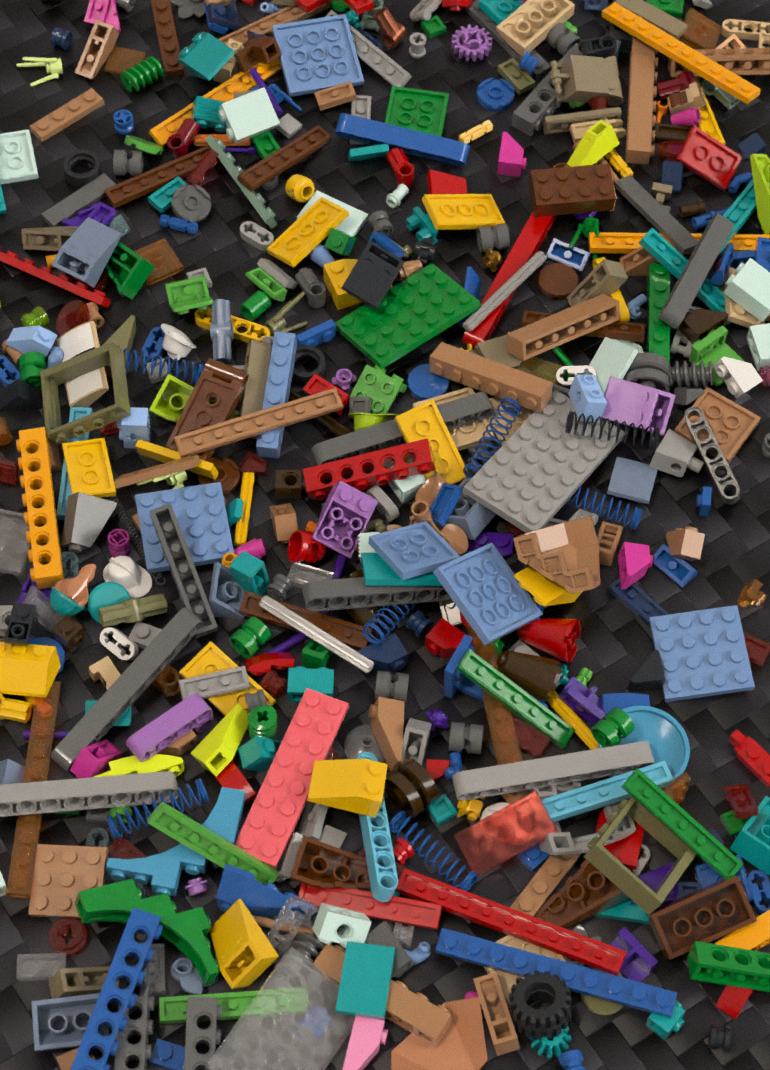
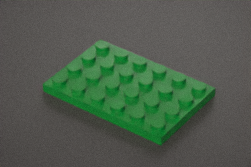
M431 263L390 288L377 310L364 304L335 322L336 330L380 369H383L481 308V304L478 299Z

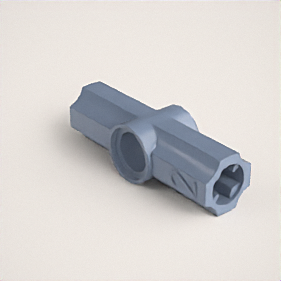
M216 299L211 305L212 323H210L213 359L226 364L232 362L231 340H233V325L230 317V301Z

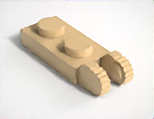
M620 118L603 120L612 125L617 138H623L626 135V130L621 128L623 121ZM599 120L571 124L570 132L574 144L580 141L585 132Z

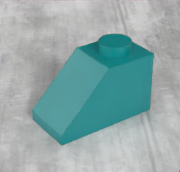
M243 551L238 557L234 558L230 565L233 579L245 591L264 596L267 593L266 588L270 584L265 564L262 560Z

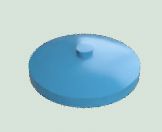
M632 706L622 709L632 719L635 729L626 738H621V742L618 745L648 741L655 764L665 761L674 779L673 784H675L683 775L690 756L689 740L683 727L671 715L654 707ZM598 744L597 749L603 748V747ZM669 785V786H666V787H663V788H660V789H661V790H665V789L671 787L672 785Z

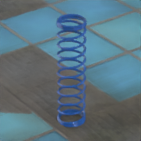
M125 348L123 351L124 354L125 351H127L126 371L129 368L130 361L134 352V372H136L140 358L143 354L142 374L145 373L148 360L151 356V376L153 375L157 360L160 357L159 378L161 377L167 358V375L171 373L173 364L176 360L175 377L177 379L181 366L184 362L183 382L186 381L189 368L192 364L193 372L191 384L194 383L195 379V385L197 384V381L204 367L203 364L200 363L198 364L195 370L194 362H190L186 370V361L183 360L178 368L177 358L173 360L170 366V358L168 356L165 358L162 364L161 355H158L154 362L152 353L148 355L145 363L144 351L140 353L138 360L137 351L135 349L132 351L130 358L128 348Z
M511 398L501 399L500 405L497 406V411L494 412L493 418L490 419V424L486 426V431L483 432V437L479 439V444L475 447L476 450L472 452V457L468 459L469 464H466L463 469V473L467 478H472L473 476L466 469H472L476 473L480 470L471 465L483 467L475 458L485 462L489 460L480 455L479 452H484L491 457L495 454L487 451L482 445L489 446L496 452V448L502 447L500 442L505 441L503 435L509 434L507 429L512 428L511 422H515V416L519 415L522 411L517 401ZM503 401H508V402L513 403L514 405H516V406L518 407V409L515 408V407L512 406V405L503 404ZM506 406H510L514 408L516 411L510 410ZM498 412L501 417H495V414ZM500 412L511 415L514 420H508ZM497 419H502L508 422L511 426L506 427L499 423ZM493 425L502 427L507 431V433L504 434L499 432L493 427ZM491 426L494 430H488V427ZM488 432L491 437H484L485 433ZM489 432L499 434L503 437V440L493 437ZM485 438L496 441L500 446L497 447L490 444ZM480 445L483 450H477V447ZM477 452L480 457H474V453ZM473 459L477 464L470 463V460Z
M581 486L578 488L571 502L569 503V500L567 501L568 505H570L575 500L576 508H578L583 503V510L585 511L588 510V508L592 504L591 513L594 514L600 507V517H603L608 510V520H611L616 513V523H619L624 516V527L627 526L632 519L631 529L636 530L643 513V509L639 508L637 510V507H635L631 517L625 524L627 512L629 509L628 503L620 519L617 521L620 505L622 502L620 500L613 514L609 518L610 509L613 502L612 497L605 511L601 515L605 494L603 495L600 503L593 512L597 491H595L592 500L585 509L589 488H587L584 497L577 506Z
M411 603V608H408L406 604H400L407 609V613H403L401 608L393 605L395 610L403 615L402 618H398L393 611L389 610L388 605L387 609L384 608L385 606H382V609H379L377 614L363 626L362 631L365 638L371 643L380 644L385 636H388L390 631L394 630V625H398L399 620H403L404 615H408L409 610L414 609V605L418 603ZM383 610H387L398 622L394 624L388 616L384 615ZM379 615L383 616L393 627L389 629L384 622L379 620ZM374 620L378 621L384 629L388 630V633L384 634L382 630L374 624ZM366 626H367V630H368V632H369V634L371 635L372 638H370L369 635L367 634V632H366V630H365ZM369 626L373 627L380 634L381 639H377L371 634Z
M200 778L195 780L199 801L189 784L186 783L191 806L180 787L177 788L182 809L169 790L172 808L175 809V803L180 812H184L183 798L187 806L192 809L191 794L198 805L202 803L201 795L206 803L207 801L209 802L210 800ZM160 794L161 802L166 803L163 795ZM151 798L153 809L155 810L158 806L155 800ZM144 801L142 802L145 811L147 824L140 815L136 805H134L133 807L136 814L138 827L135 825L128 810L125 808V813L129 825V831L124 825L119 813L116 812L121 835L118 832L117 826L112 816L109 815L106 817L114 839L117 840V838H122V826L128 834H131L132 832L131 823L133 824L136 830H140L139 818L145 826H149L148 814L150 816L151 813Z
M400 811L389 823L390 832H397V838H399L401 829L411 819V816L406 818L407 813L405 811ZM418 822L414 823L407 834L400 838H404L406 841L408 835L417 827ZM422 828V829L418 832V834L415 836L414 840H412L411 842H409V844H411V847H412V848H413L414 842H415V841L423 834V832L425 831V828ZM429 834L418 848L413 849L414 851L418 850V857L425 856V863L432 862V869L439 868V875L446 874V881L453 880V887L460 886L459 889L468 891L478 878V874L472 870L460 884L454 885L457 877L467 867L465 864L454 877L449 880L447 879L450 871L460 861L459 858L454 861L447 871L440 873L443 865L453 855L452 852L446 856L440 865L433 867L435 860L446 849V846H443L430 861L426 860L428 854L439 843V840H436L426 853L420 855L421 848L430 840L432 834Z

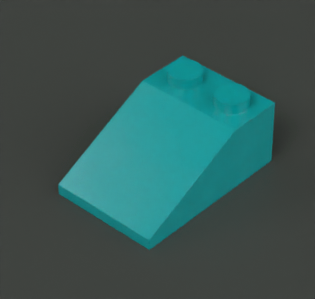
M199 32L192 39L193 43L181 50L179 53L180 57L177 60L192 76L210 81L236 52L211 34Z
M765 796L740 831L730 850L756 866L759 870L770 875V798Z

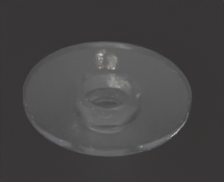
M371 725L358 726L348 733L344 742V750L348 759H357L361 753L368 752L373 754L378 762L382 763L385 760ZM363 741H370L371 744L365 745Z

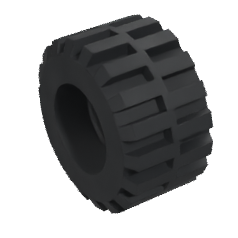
M534 971L533 975H530V973L524 974V979L518 978L516 985H512L511 993H509L510 1015L514 1027H518V1031L521 1034L526 1032V1037L532 1038V1036H536V1040H542V1037L551 1039L553 1034L558 1036L561 1034V1029L565 1030L568 1027L572 1013L571 994L564 980L560 981L558 975L554 974L551 976L550 972L547 971L544 974H540V971ZM536 1001H546L552 1004L550 1007L541 1010L529 1006Z

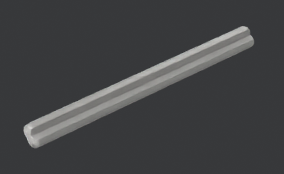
M537 252L482 304L481 308L476 310L463 323V327L467 332L473 331L547 259L544 252Z
M265 595L261 599L259 604L261 608L363 672L369 673L372 670L374 662L269 596Z

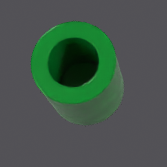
M258 290L239 306V309L246 319L254 321L271 306V298L264 291Z

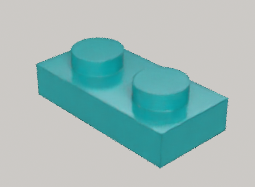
M178 176L148 197V202L160 213H163L172 207V197L176 190L187 183Z

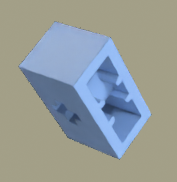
M576 374L568 395L578 418L584 413L585 422L590 415L593 416L595 422L599 416L602 417L607 401L595 375Z
M130 407L131 415L118 421V428H120L119 439L123 440L124 448L137 449L135 445L138 440L150 443L148 408Z

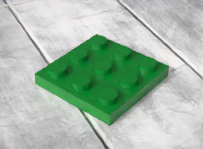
M392 86L385 123L442 137L449 93Z

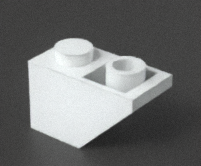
M722 357L713 364L716 373L724 380L728 391L736 399L763 381L751 363Z

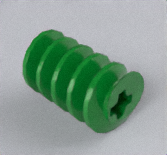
M148 56L145 60H141L139 64H135L133 67H129L127 71L121 72L120 77L128 92H132V88L138 92L140 90L139 85L145 88V82L150 85L152 79L157 81L158 75L160 77L164 76V71L160 62L155 57Z
M269 705L258 706L252 709L248 714L250 740L256 736L277 740L276 710Z

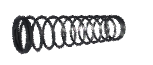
M570 411L568 414L565 428L566 434H570L575 414L574 435H576L579 421L583 415L582 436L585 434L591 417V438L593 437L598 419H600L599 440L601 439L605 423L608 420L607 441L610 439L612 428L616 422L617 434L615 442L617 443L621 428L625 423L624 444H626L629 430L633 424L632 445L634 446L636 435L641 426L642 440L640 446L643 447L646 432L650 428L649 449L655 450L657 448L660 435L659 427H655L652 433V428L649 425L644 432L642 424L636 429L635 424L632 422L627 430L626 421H623L619 427L617 419L611 425L610 419L607 418L602 425L600 416L594 423V418L590 415L585 423L584 413L579 416L578 421L576 412Z

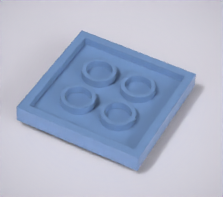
M427 521L369 536L368 544L402 580L433 572L437 567L461 557Z

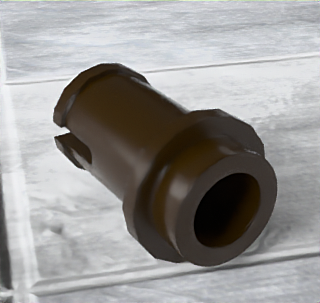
M699 200L693 204L679 206L681 218L693 215L702 216L706 211L704 202Z

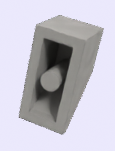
M409 719L403 739L402 762L407 758H412L421 765L423 764L432 723Z

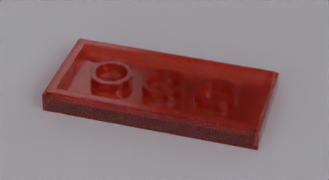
M535 790L458 832L454 836L471 870L480 876L543 842L547 833H558L538 792Z

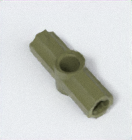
M164 594L151 595L145 598L136 597L123 600L119 604L98 608V617L101 626L108 627L123 622H137L144 620V617L166 613L168 606Z

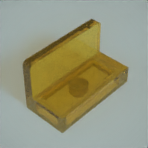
M531 357L522 361L520 368L517 367V370L559 385L556 374L558 369L563 366Z

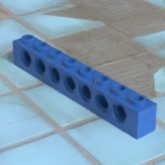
M133 907L70 1070H109L110 1065L106 1063L109 1055L114 1056L119 1045V1041L115 1040L118 1031L123 1032L128 1018L124 1017L127 1008H133L137 994L133 993L136 984L141 986L146 973L142 968L145 961L150 963L154 952V948H151L153 939L158 940L163 928L162 925H159L161 917ZM136 934H143L146 936L147 941L137 943L133 937ZM133 956L138 960V964L128 966L125 963V959ZM124 979L129 982L130 986L122 990L116 986V982ZM115 1002L120 1005L121 1009L116 1013H112L107 1009V1005ZM101 1026H108L112 1033L109 1036H101L98 1033V1029ZM93 1049H98L102 1052L103 1056L99 1060H93L89 1057V1052Z

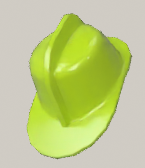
M357 412L349 414V417L354 418V432L386 422L389 419H395L394 417L398 416V414Z

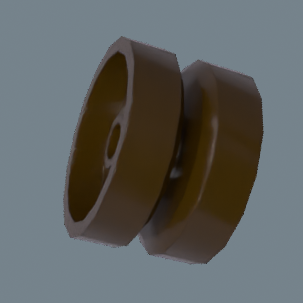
M407 758L399 764L398 771L392 770L386 774L384 789L394 805L400 811L407 813V817H416L423 811L424 805L429 806L439 799L440 794L434 780L424 767L412 758Z

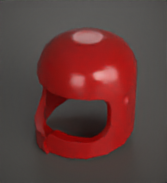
M295 530L288 542L287 555L291 562L301 563L305 560L309 563H316L324 557L326 546L312 539L314 532Z

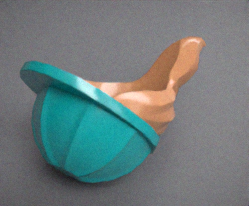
M95 564L85 565L81 568L77 577L61 579L52 586L50 604L54 611L62 616L66 614L72 616L85 608L84 606L89 598L87 585L94 578Z

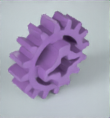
M468 25V28L465 29V27L461 26V31L456 30L455 35H452L451 48L454 49V54L459 53V58L466 57V61L469 58H472L473 61H476V58L482 60L483 55L488 56L489 51L492 50L493 39L490 37V32L485 33L484 27L478 29V25L474 28Z

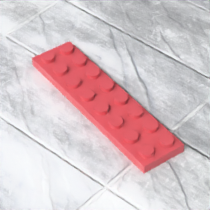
M306 688L234 845L270 867L277 869L307 802L314 761L326 760L348 711L349 703Z

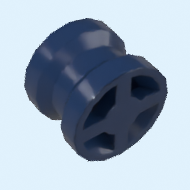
M56 27L51 35V44L53 46L59 45L62 49L67 50L72 43V31H63L62 28Z
M418 610L408 619L406 627L409 630H414L418 638H422L431 630L434 622L430 618L426 619L424 613Z

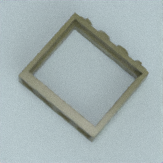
M113 342L40 371L46 436L57 444L83 436L90 431L100 429L107 424L120 421L122 418L131 415L124 353ZM111 364L115 404L62 425L58 385Z
M631 796L628 800L626 798L622 799L617 805V808L620 810L615 809L607 818L610 823H604L597 831V834L600 836H595L587 844L589 850L584 858L650 915L662 904L696 854ZM626 814L677 858L655 891H652L603 847Z

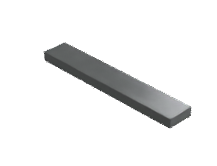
M631 175L614 181V187L683 255L694 251L698 241Z

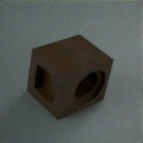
M276 470V499H301L302 491H306L305 479L302 478L301 470Z

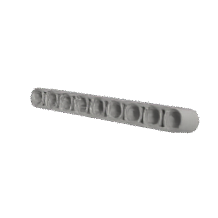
M641 741L461 771L454 774L452 780L457 800L464 801L624 774L637 768L640 769L655 764L650 743L648 741Z
M164 771L0 785V817L143 805V801L147 805L152 804L151 798L155 800L156 804L161 803L160 794L163 795L166 803L171 802L169 790L172 792L175 800L179 796L176 776L172 772Z

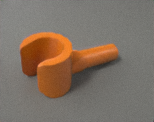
M658 101L655 123H660L662 116L667 114L669 103L666 106H661V101Z

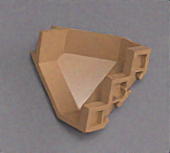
M592 516L570 520L513 538L518 559L521 562L533 567L551 581L560 584L570 593L591 590L600 585L599 536L596 535Z

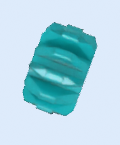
M569 1027L565 1030L561 1029V1034L558 1036L553 1034V1041L547 1040L546 1037H542V1040H536V1036H532V1038H529L533 1041L531 1048H539L538 1056H541L544 1052L547 1053L548 1060L551 1059L552 1053L558 1057L562 1054L561 1050H568L569 1046L567 1043L571 1041V1036L567 1034Z

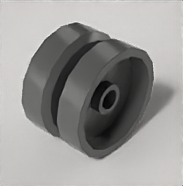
M647 352L638 353L625 374L624 380L669 392L670 364L661 355Z

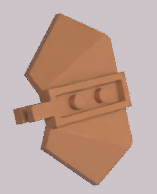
M480 997L444 1002L442 1006L449 1010L452 1024L438 1046L434 1047L411 1033L391 1051V1070H480L488 1060Z

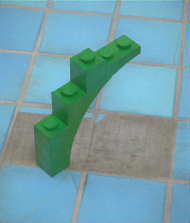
M133 879L78 892L75 906L82 924L100 921L127 924L133 907L161 917L159 925H162L163 928L160 936L171 942L192 962L204 985L214 983L219 973V964L216 959H213L210 941L206 938L211 929V920L208 915H205L203 907L177 913L174 901L170 900L168 893L142 899L141 890L139 887H136Z

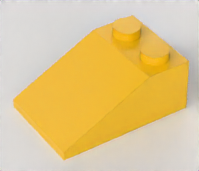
M341 259L324 264L323 266L324 282L338 310L363 303V301L341 289L358 259Z
M369 759L314 761L307 801L375 818L383 799L388 764Z

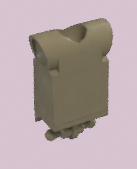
M570 55L559 64L555 60L551 61L550 66L552 70L549 79L555 87L554 92L558 102H601L608 106H618L624 102L616 56L603 59V57Z

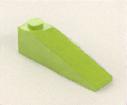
M751 154L750 160L758 219L765 235H770V159L767 154Z
M168 374L149 411L167 421L178 422L194 387ZM234 410L230 420L238 417V411Z

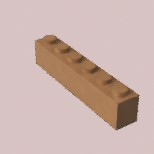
M600 294L507 334L508 353L524 361L620 320L619 301L605 294Z
M441 342L429 356V372L501 399L511 398L517 401L520 406L541 413L552 399L553 382Z
M326 944L311 966L315 977L339 990L345 950L338 945ZM391 980L385 1018L437 1047L452 1024L449 1010L438 1004L435 1006L430 1003L428 998L417 992L415 994L411 992L404 983L398 980L395 982Z

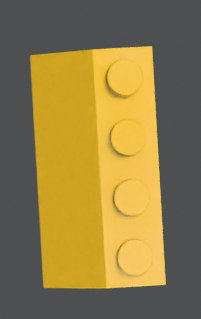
M0 641V694L46 698L61 667L56 646L34 644L24 646L7 644Z

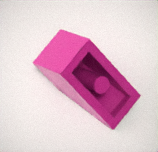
M507 132L502 134L497 174L520 177L521 169L525 170L527 158L523 157L524 149Z
M623 543L618 554L621 589H627L641 579L648 567L652 566L653 555H650L649 545Z
M105 739L82 748L70 771L76 775L77 779L100 775L109 769L108 762L119 759L123 752Z

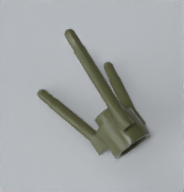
M301 292L294 300H290L275 316L265 322V326L270 330V334L274 336L275 332L288 333L308 324L305 321L285 328L287 323L282 317L305 295V292Z

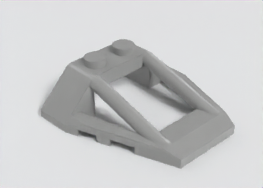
M572 782V784L565 783L529 790L530 816L541 851L551 855L585 853L589 850L587 844L595 836H600L594 833L571 838L570 832H561L558 821L541 826L534 809V802L558 795L557 792L564 793L582 787L581 783ZM621 801L602 807L606 820L615 809L620 810L617 808V805ZM628 814L622 819L603 846L635 833L636 828L633 819Z

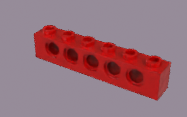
M428 438L305 468L303 473L306 491L311 500H323L328 497L333 485L340 480L357 490H364L368 486L376 484L385 485L392 480H405L417 474L425 475L436 470L432 447ZM410 459H415L413 463H407ZM394 464L392 468L386 469L388 465ZM369 469H374L371 473L366 474ZM353 474L351 478L345 479L347 475ZM328 479H332L329 484H324Z

